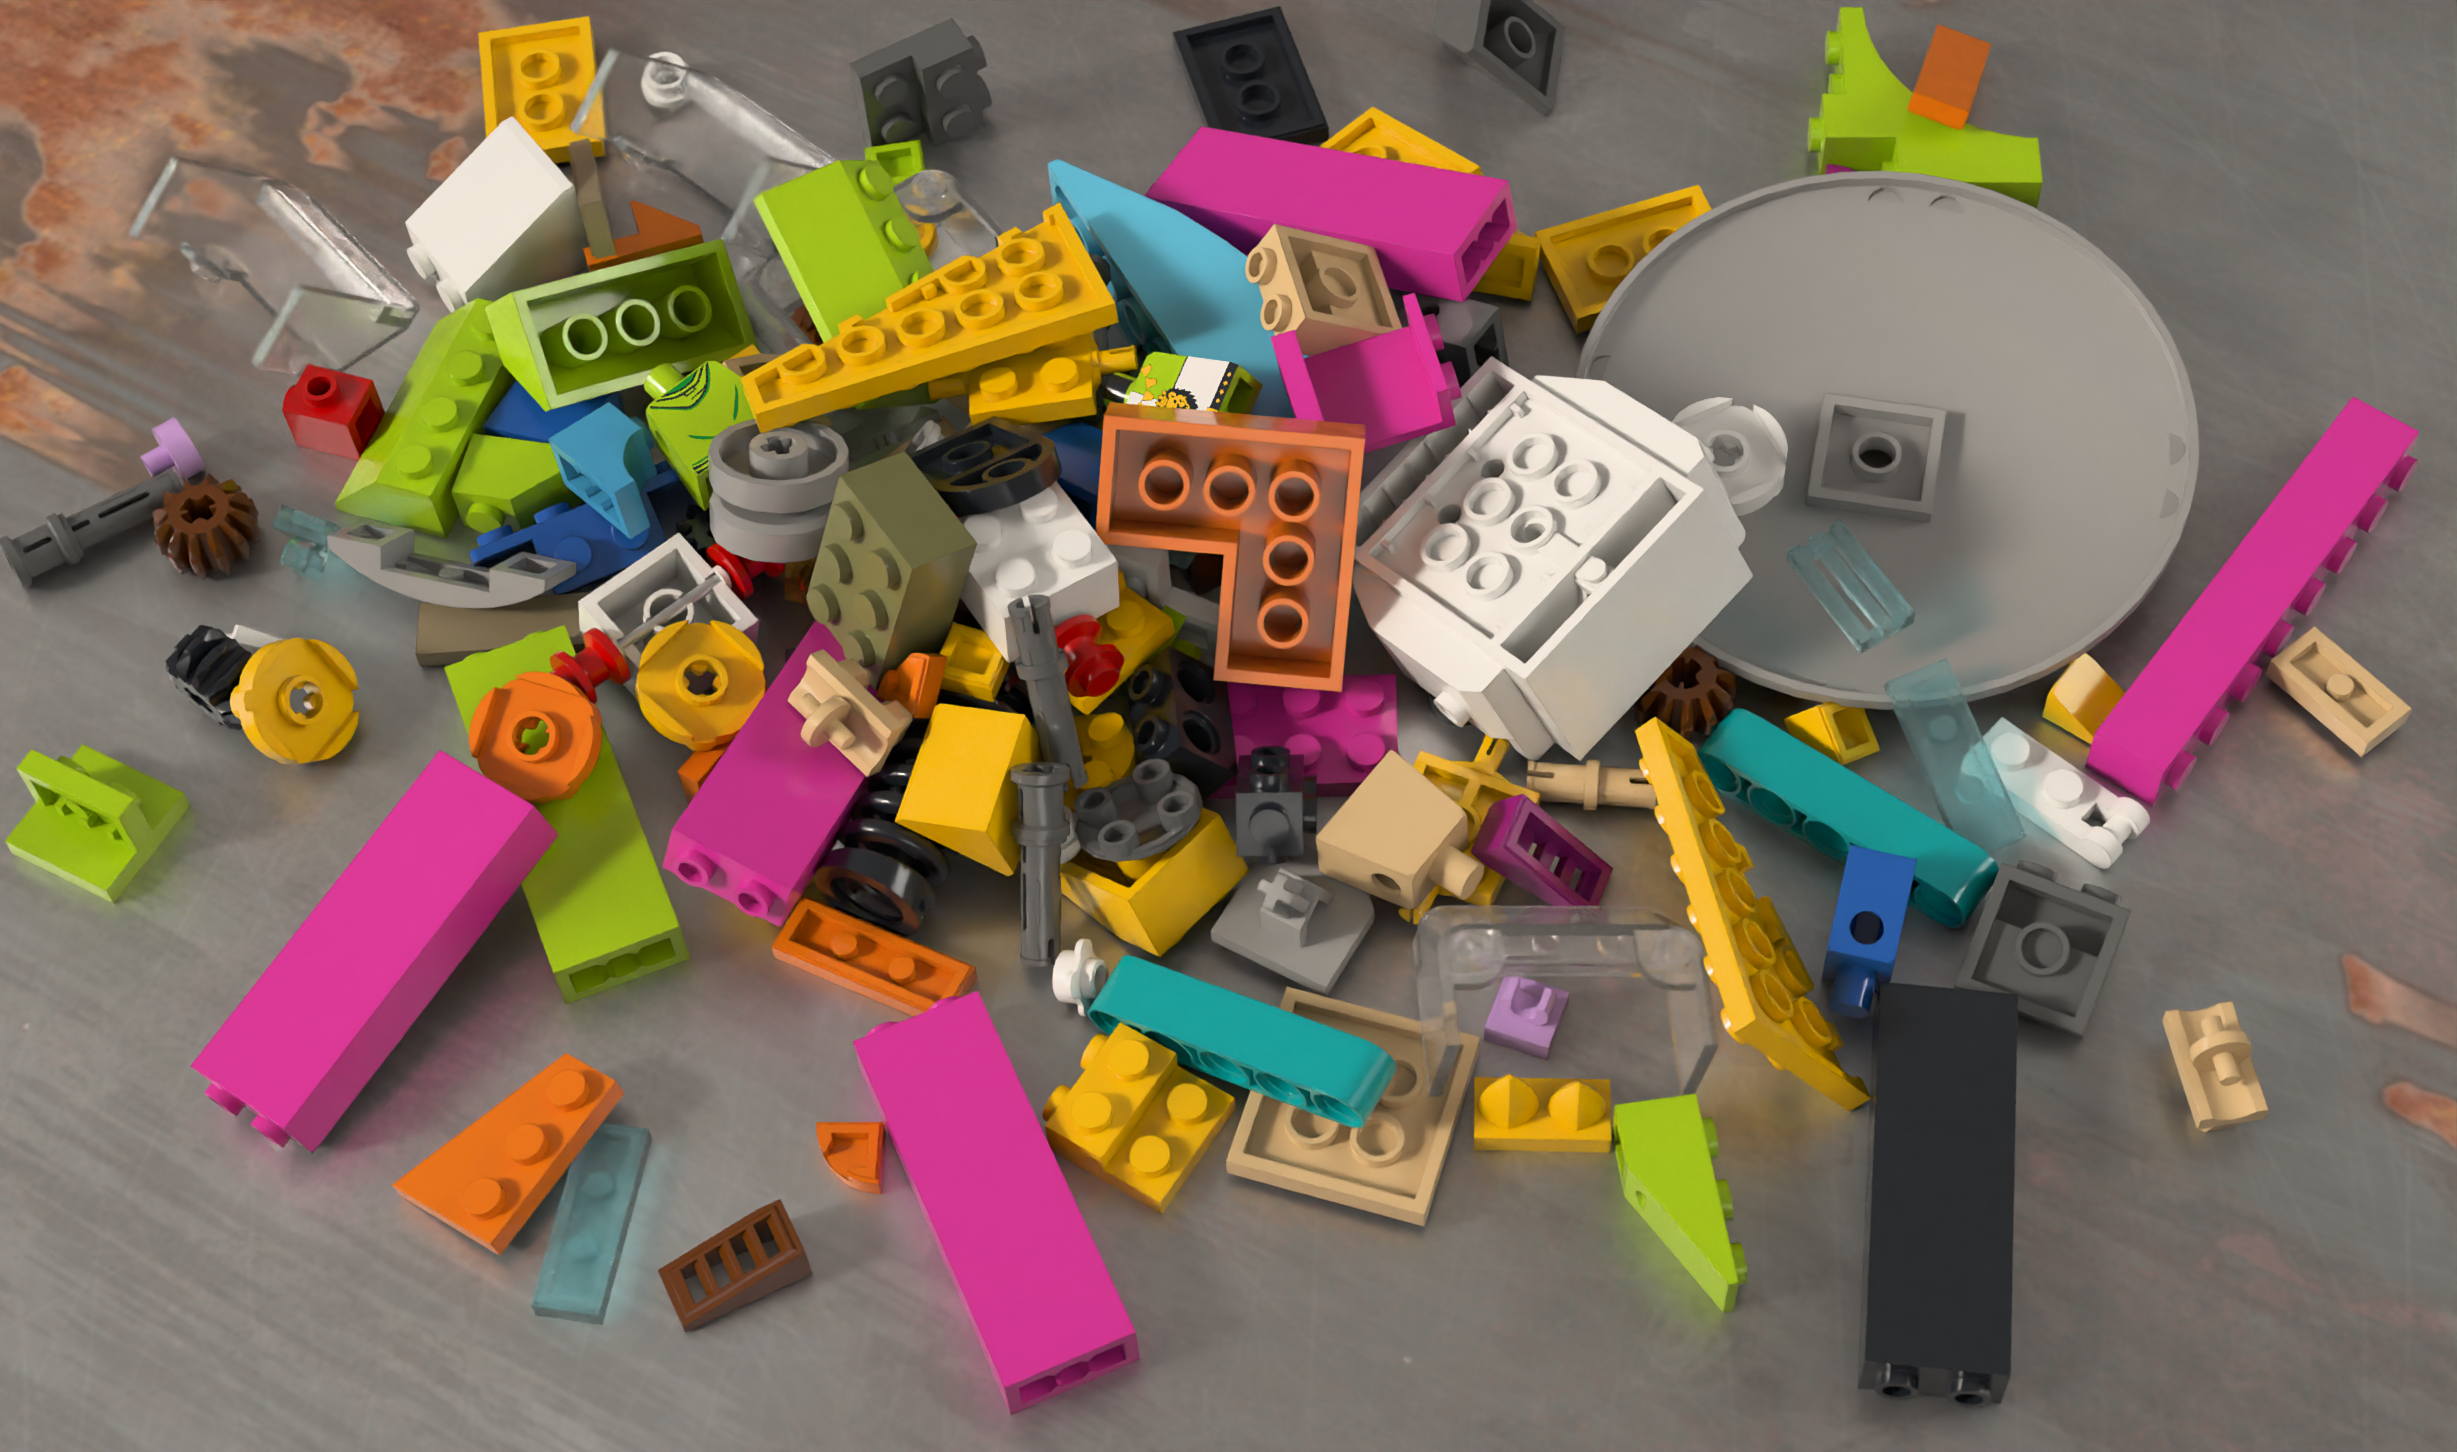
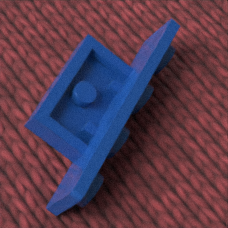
M666 460L655 465L658 475L646 482L640 494L651 527L632 539H629L590 505L585 504L571 510L568 502H562L534 514L533 516L537 524L514 533L511 525H505L477 537L476 540L479 547L469 551V558L472 565L482 567L534 546L537 555L576 563V575L552 588L554 594L573 592L622 572L666 542L667 539L649 499L684 484Z

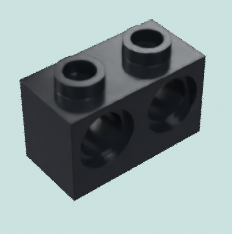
M1167 646L1127 678L1135 762L1137 766L1149 759L1167 761L1172 773L1183 775L1197 785L1203 801L1238 773L1227 682L1214 681L1213 667L1171 646Z

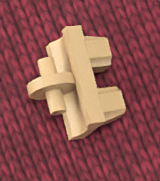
M824 649L810 654L806 662V673L787 700L807 719L800 733L801 738L813 748L822 746L830 741L867 777L880 772L892 748L902 741L913 720L912 714L897 700H887L880 703L868 692L867 688L870 682L867 671L853 658L837 662Z
M2222 1002L2197 1011L2178 1009L2165 1011L2162 1022L2197 1130L2199 1129L2205 1133L2236 1128L2243 1122L2265 1119L2268 1107L2250 1056L2252 1046L2248 1035L2241 1029L2233 1002Z

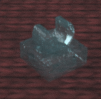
M281 505L272 527L291 540L283 550L280 564L294 569L293 572L295 574L318 581L325 569L327 555L339 558L327 547V535L341 529V527L325 519Z

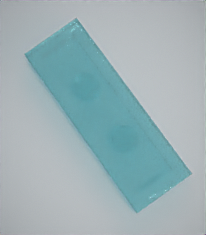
M1942 659L1888 681L1884 685L1885 691L1945 826L1978 845L1988 854L2026 838L2025 830L1948 659Z
M602 1123L571 1163L531 1305L536 1316L603 1325L652 1143V1136L648 1128Z

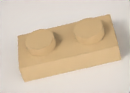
M2315 626L2271 659L2265 674L2361 757L2406 723L2412 709Z

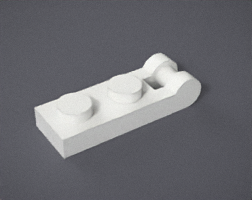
M2003 717L1963 757L1960 768L1961 773L2099 868H2109L2123 853L2121 844L2127 838L2136 839L2150 823L2148 812L2137 801L2128 797L2119 798ZM2093 816L2104 825L2102 827H2091L2086 822Z

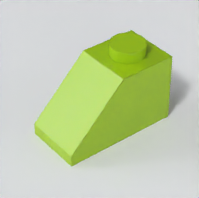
M472 434L451 491L464 527L473 528L481 533H487L505 525H511L515 533L537 524L533 515L548 507L568 502L571 509L584 501L565 486L550 443Z

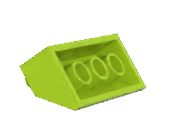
M838 160L762 192L753 199L824 343L840 334L839 323L856 314L860 315L865 321L887 308L885 298L934 272L920 243L918 231L908 220L893 190L892 179L882 168L879 160ZM926 382L910 390L897 391L861 402L855 407L857 410L926 405L936 404L941 399L931 401Z
M723 238L514 291L484 307L503 365L546 412L644 385L650 372L663 363H670L681 374L694 371L706 361L723 363L724 360L730 359L752 344L759 351Z
M476 298L436 322L335 502L338 511L447 539L460 515L451 491L472 434L486 435L484 423L516 381V378L502 363L484 309L485 306L493 303V301Z

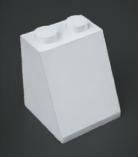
M513 116L503 121L405 222L413 246L407 249V254L413 266L423 279L432 276L437 281L438 293L451 313L476 298L495 302L514 291L568 278L588 266L583 248L590 246L574 185Z

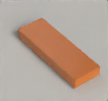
M1938 24L1907 107L1909 112L1954 129L1962 130L1970 113L1991 43Z
M803 895L771 946L774 958L913 1017L928 1011L933 1004L941 999L951 996L963 997L968 995L978 978L975 966Z

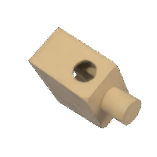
M1392 750L1386 754L1316 836L1320 872L1406 909L1417 908L1437 884L1458 897L1466 899L1477 888L1484 874V865L1463 853L1468 845L1467 815L1463 809L1404 758Z

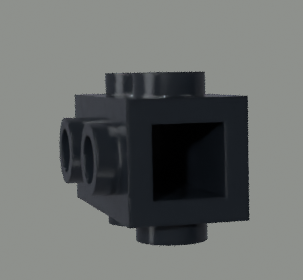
M1263 746L1253 749L1251 755H1239L1236 783L1237 856H1251L1253 862L1267 865L1288 862L1291 856H1303L1304 834H1317V775H1304V754L1290 755L1288 748Z

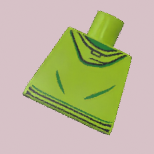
M706 361L686 377L670 363H663L650 372L644 383L645 391L655 399L645 411L651 436L668 464L697 504L705 511L709 508V500L713 493V488L709 481L708 450L713 438L726 428L754 419L745 397L741 376L721 363Z

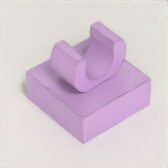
M1506 972L1484 1027V1040L1548 1060L1568 1006L1569 992Z

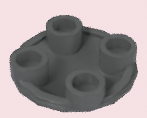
M1149 759L1137 765L1130 776L1116 780L1105 788L1096 787L1082 792L1074 802V808L1078 816L1075 830L1080 846L1095 858L1113 862L1140 860L1165 851L1183 839L1198 822L1203 801L1197 785L1183 775L1172 773L1167 761Z

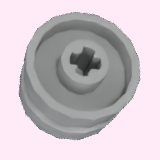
M755 419L730 426L715 436L708 450L709 481L713 488V493L709 500L710 529L715 542L730 553L753 561L787 563L817 557L839 475L849 472V449L844 438L828 426L809 420L800 421L791 427L777 428L760 434Z

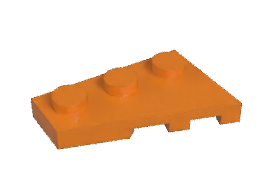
M565 1053L393 1183L392 1186L404 1199L501 1256L625 1093L614 1079Z

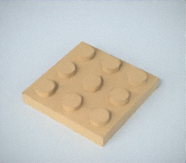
M1286 987L1280 1009L1374 1043L1394 1059L1398 1069L1363 1128H1352L1250 1090L1226 1159L1227 1173L1425 1226L1480 1051V1037Z

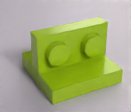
M84 744L81 745L71 759L59 756L57 760H54L31 749L16 769L36 802L6 838L5 843L12 854L114 904L191 805L184 792Z

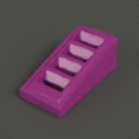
M1524 794L1496 801L1490 806L1471 849V854L1483 864L1583 924L1592 922L1613 871V868ZM1532 843L1537 844L1533 855H1530L1528 852ZM1555 856H1557L1559 861L1554 873H1552L1550 868ZM1577 868L1582 873L1575 890L1569 887V883Z

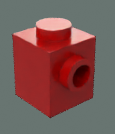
M307 364L297 384L292 385L286 392L282 408L283 415L297 446L359 461L385 415L373 380Z

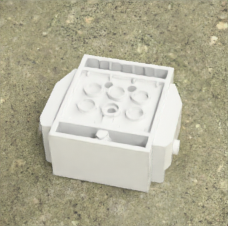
M1491 356L1460 388L1462 397L1451 401L1456 426L1411 439L1360 493L1352 584L1369 627L1404 675L1436 697L1434 704L1454 724L1463 727L1469 721L1490 738L1508 739L1515 750L1529 760H1538L1556 743L1581 761L1753 577L1751 570L1738 549L1745 539L1746 532L1731 505L1726 488L1712 465V462L1715 460L1714 455L1697 437L1605 381L1536 375L1530 381Z

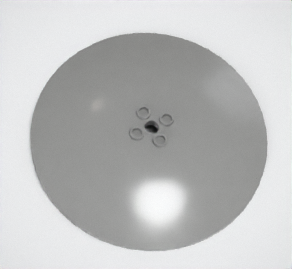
M1857 171L1802 177L1767 186L1734 198L1696 217L1665 238L1639 261L1614 290L1595 320L1582 349L1574 377L1605 381L1671 422L1679 412L1689 405L1715 397L1734 398L1733 405L1744 406L1752 411L1754 404L1769 412L1777 420L1785 433L1788 444L1783 488L1778 495L1760 509L1746 515L1737 516L1746 532L1745 539L1738 549L1751 570L1753 577L1688 647H1700L1705 654L1716 657L1719 667L1753 683L1794 697L1822 703L1831 701L1846 707L1877 710L1925 709L1967 703L2013 690L2043 678L2076 660L2109 636L2131 615L2160 579L2179 543L2192 506L2198 475L2199 427L2195 398L2186 366L2171 333L2156 309L2128 274L2086 238L2033 206L1983 187L1925 174ZM1717 448L1713 450L1715 460L1712 463L1724 467L1732 466L1735 459L1740 455L1737 452L1726 454L1722 448ZM1869 450H1881L1887 453L1893 462L1884 468H1872L1861 461L1860 455Z

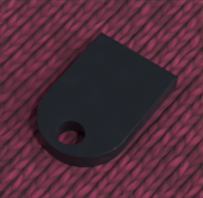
M996 416L908 455L955 515L981 514L1015 505L1050 487L1062 473L1060 459L1055 444L1051 439Z

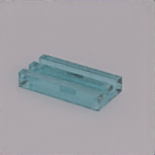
M1840 519L1829 525V532L1822 535L1820 532H1817L1808 537V544L1800 547L1799 544H1796L1787 550V563L1860 654L1914 623L1915 611ZM1833 548L1839 551L1892 618L1889 619ZM1819 557L1840 583L1841 589L1853 603H1856L1875 628L1870 631L1865 628L1812 560Z

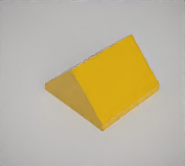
M943 703L936 705L895 822L1006 876L1014 874L1020 856V844L1016 843L1011 835V822L1018 819L1017 783L1011 780V767L1023 763L1043 762L1038 735L1026 715Z

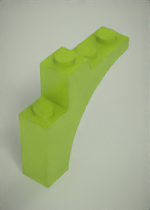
M1840 7L1837 31H1827L1825 42L1826 65H1836V74L1829 75L1828 93H1822L1819 117H1810L1808 122V151L1818 152L1820 175L1825 174L1827 164L1849 167L1856 172L1891 171L1925 174L1958 180L1993 190L2037 208L2043 184L2038 138L2001 134L1965 123L1962 130H1957L1909 112L1907 107L1913 92L1906 88L1892 74L1880 58L1868 33L1863 7Z

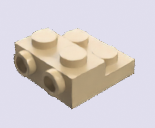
M1274 224L1247 258L1245 266L1247 280L1250 283L1258 284L1264 301L1260 314L1263 328L1273 331L1274 335L1295 330L1303 355L1313 356L1339 348L1342 345H1349L1402 328L1376 251L1372 246Z

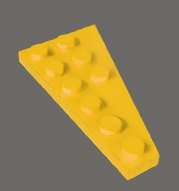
M1060 202L1044 210V222L1022 233L1015 226L997 236L999 247L979 258L963 255L885 298L887 308L865 321L860 315L856 314L839 323L840 334L819 346L803 343L741 377L745 397L760 434L777 428L791 427L806 419L839 409L852 408L864 401L897 391L910 390L922 383L958 372H968L980 365L1016 354L1029 353L1038 347L1074 336L1087 335L1097 329L1119 323L1115 301Z
M1657 717L1652 718L1635 730L1643 754V758L1639 760V766L1647 781L1654 788L1659 805L1654 809L1655 815L1661 827L1669 835L1675 854L1670 858L1671 865L1676 875L1686 886L1691 902L1687 906V914L1695 929L1702 936L1708 954L1704 957L1703 962L1709 977L1719 988L1725 1006L1720 1013L1725 1028L1739 1044L1745 1045L1748 1043L1765 1054L1771 1064L1779 1071L1787 1069L1847 1111L1854 1110L1870 1100L1871 1096L1861 1077H1852L1843 1071L1834 1052L1845 1045L1835 1025L1826 1021L1816 1005L1806 998L1805 995L1813 990L1814 983L1771 898L1764 895L1757 900L1745 876V873L1754 868V865L1745 847L1736 843L1727 828L1717 820L1718 817L1724 814L1726 809L1693 744Z

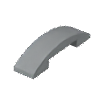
M360 519L327 535V547L362 575L397 593L436 605L474 609L511 605L531 599L576 575L575 562L526 552H520L492 568L414 553V529Z

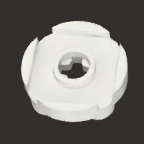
M1715 397L1695 402L1679 412L1672 423L1697 437L1709 448L1712 454L1713 450L1717 448H1722L1726 454L1737 452L1740 456L1735 459L1734 465L1726 467L1718 466L1714 463L1712 465L1726 488L1731 505L1737 516L1746 515L1760 509L1778 495L1783 488L1788 444L1782 427L1769 412L1754 404L1753 411L1744 406L1733 405L1734 398Z

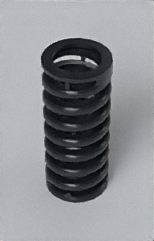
M1011 666L1007 670L997 695L1002 697L1010 692L1020 702L1022 707L1020 710H1015L1006 701L997 696L993 703L944 689L939 691L936 705L943 703L1026 715L1032 726L1035 722L1026 680L1020 679L1017 670ZM912 717L913 720L902 741L892 748L881 771L872 775L868 783V793L859 798L851 813L852 821L842 826L832 848L824 856L814 875L816 887L834 908L903 937H909L918 932L924 918L921 916V912L931 909L936 899L931 885H938L947 881L952 871L948 858L960 855V853L895 822L924 739L921 733L925 735L930 718ZM890 787H893L895 791H890ZM877 814L880 819H874V815ZM858 842H862L867 849L859 848ZM843 877L854 879L862 888L877 899L900 909L903 916H889L872 909L860 900L864 891L861 888L851 891Z

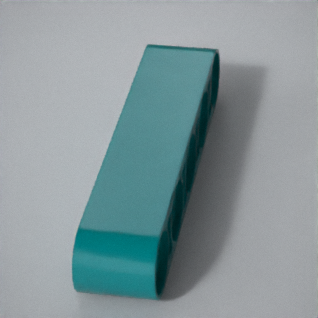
M1739 708L1731 710L1697 751L1716 790L1844 867L1850 845L1917 859L1907 905L1939 924L1951 928L1962 927L1994 884L1999 867L1995 860L1978 845L1750 711Z
M1130 955L1122 956L1087 1012L1090 1020L1108 1035H1111L1121 1022L1177 1053V1062L1352 1128H1363L1398 1069L1397 1063L1387 1052L1363 1038Z

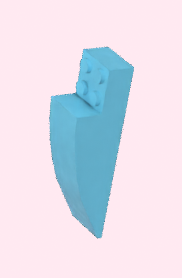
M1060 159L1047 163L1052 205L1060 202L1086 251L1089 254H1095L1104 258L1110 265L1111 280L1106 287L1116 304L1119 323L1114 325L1127 345L1136 346L1141 344L1148 355L1153 352H1161L1238 364L1263 384L1250 415L1294 418L1270 338L1275 336L1274 332L1265 330L1261 324L1260 314L1264 301L1258 284L1250 283L1246 277L1245 266L1248 257L1221 237L1171 207Z

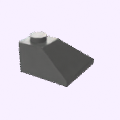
M1438 0L1432 32L1435 38L1473 68L1543 116L1552 112L1565 26L1533 0Z

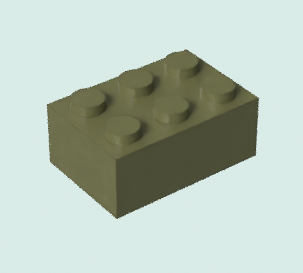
M905 451L839 475L806 596L813 617L820 624H825L842 646L845 658H853L867 671L868 680L875 691L879 689L887 671L896 670L909 657L908 655L912 653L940 654L948 636L977 546L975 539Z

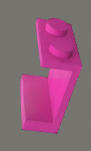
M1415 293L1403 296L1409 326L1303 358L1295 330L1270 337L1294 418L1366 425L1364 454L1456 426L1451 401L1462 396L1451 361L1439 363L1436 352L1444 350V344L1434 313L1423 316Z

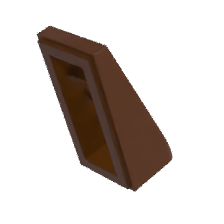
M781 1199L755 1210L658 1270L685 1333L813 1274L805 1250ZM775 1239L780 1252L768 1258L762 1244ZM749 1251L756 1267L744 1274L736 1256ZM723 1262L732 1282L719 1288L711 1268ZM697 1274L707 1297L695 1304L685 1279Z

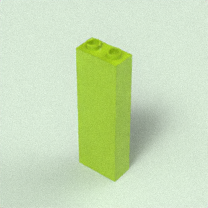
M565 625L548 631L531 633L517 642L488 652L474 653L463 661L444 667L468 736L472 717L478 704L494 687L501 689L506 683L518 679L514 676L525 672H552L550 657L558 651H564L572 657L576 655ZM539 721L535 730L525 729L523 732L521 743L525 742L530 745L525 751L527 755L536 754L539 748L547 745L549 734L545 732L548 726L544 721ZM602 723V742L598 760L591 774L581 784L579 791L573 797L566 800L555 799L542 804H532L559 835L521 883L552 971L566 1004L691 958Z

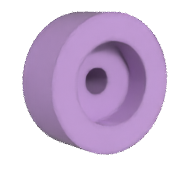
M173 417L152 429L159 446L140 456L152 477L164 472L167 468L173 467L184 481V478L189 479L205 470V465L198 451L176 418Z

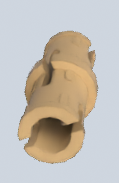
M1587 759L1586 765L1543 763L1528 760L1526 789L1540 793V801L1584 804L1585 811H1596L1597 805L1649 808V810H1654L1656 807L1654 788L1647 781L1641 769L1599 766L1600 760Z

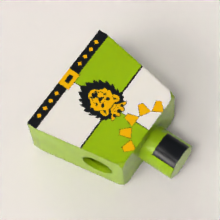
M1153 352L1146 357L1137 378L1120 372L1113 374L1105 386L1103 401L1106 407H1108L1109 402L1250 415L1263 384L1240 365L1232 362Z

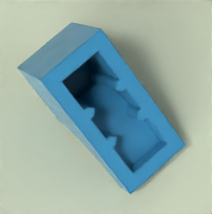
M608 402L548 439L565 486L629 539L651 527L640 494L646 482L658 474L650 453V449L654 448V441L648 428L638 417L633 416L629 418Z

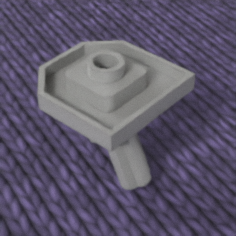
M1304 845L1303 856H1291L1288 862L1273 865L1255 863L1211 929V941L1327 997L1375 921V912L1369 893L1320 872L1317 850Z

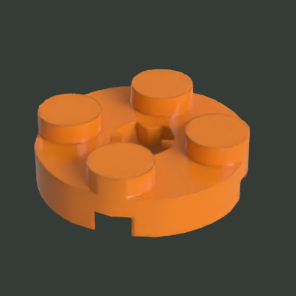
M536 671L516 675L514 677L518 679L506 683L501 689L494 687L478 704L469 730V746L472 757L477 758L479 769L485 777L531 804H542L555 799H569L579 791L581 784L591 774L598 760L602 742V717L600 710L589 701L580 688L559 676ZM539 721H544L548 726V729L545 730L549 734L548 743L545 747L539 748L536 754L527 755L525 751L530 745L525 742L521 743L522 734L525 729L535 730Z

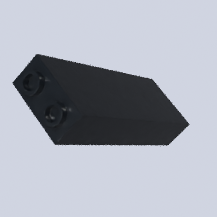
M1880 982L1873 1013L1871 1099L1869 1104L1857 1388L1875 1390L1876 1394L1886 1399L1909 1400L1918 1395L1945 1397L1950 1403L1960 1407H1984L1991 1402H2002L2011 1377L2018 994Z

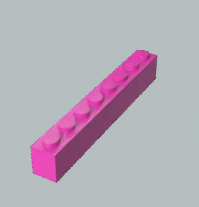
M2355 397L2350 399L2095 732L2085 765L2086 768L2151 806L2156 803L2168 786L2177 791L2183 785L2197 760V757L2192 755L2200 742L2208 746L2215 742L2230 716V713L2225 711L2233 698L2240 702H2244L2262 674V669L2257 666L2266 655L2274 658L2282 652L2294 631L2295 626L2291 625L2290 622L2296 614L2300 613L2307 617L2315 608L2326 588V583L2322 582V579L2329 570L2337 575L2341 573L2356 549L2357 541L2353 540L2360 529L2370 533L2382 517L2388 504V500L2384 499L2388 491L2393 489L2401 492L2406 486L2419 462L2418 459L2411 456L2420 431Z

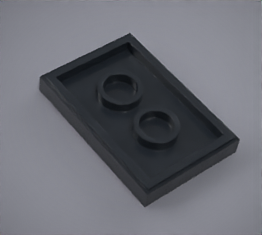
M1280 6L1173 32L1174 48L1204 127L1305 145L1329 140L1328 123Z

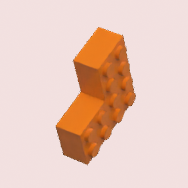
M1109 402L1103 422L1095 532L1103 543L1108 545L1224 555L1213 680L1342 692L1366 425Z

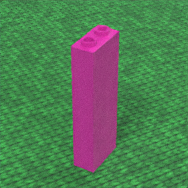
M1203 126L1199 128L1185 147L1179 151L1176 158L1144 195L1184 214L1230 243L1247 257L1274 224L1372 246L1376 251L1388 288L1458 302L1465 301L1517 230L1509 180Z
M817 620L813 623L672 828L663 868L675 873L683 882L694 887H702L735 904L742 912L753 917H761L779 927L782 926L810 883L824 856L829 853L840 829L851 819V813L857 800L867 794L868 783L872 777H867L830 741L816 748L810 747L801 738L800 734L807 719L787 701L791 692L798 686L806 673V662L810 654L824 649L837 662L846 660L842 646L826 625L820 624ZM869 684L867 691L880 703L885 702L877 697L878 690L875 691L871 684Z
M439 750L191 1064L194 1070L211 1083L204 1094L235 1117L238 1116L244 1107L251 1111L256 1117L250 1125L279 1147L284 1148L288 1141L292 1139L311 1153H314L559 834L534 805L442 750Z
M976 991L963 997L951 996L941 999L924 1013L902 1022L890 1021L882 1023L871 1029L866 1036L853 1041L861 1074L882 1122H884L889 1138L1010 1414L1017 1413L1140 1360L1136 1331L979 992Z

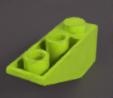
M1696 1094L1614 1105L1611 1136L1624 1197L1723 1313L1734 1311L1738 1285L1747 1284V1266L1741 1243H1730L1725 1221L1733 1219V1207L1728 1182L1726 1179H1715L1711 1159L1718 1158L1719 1156L1718 1138L1713 1118L1701 1117Z

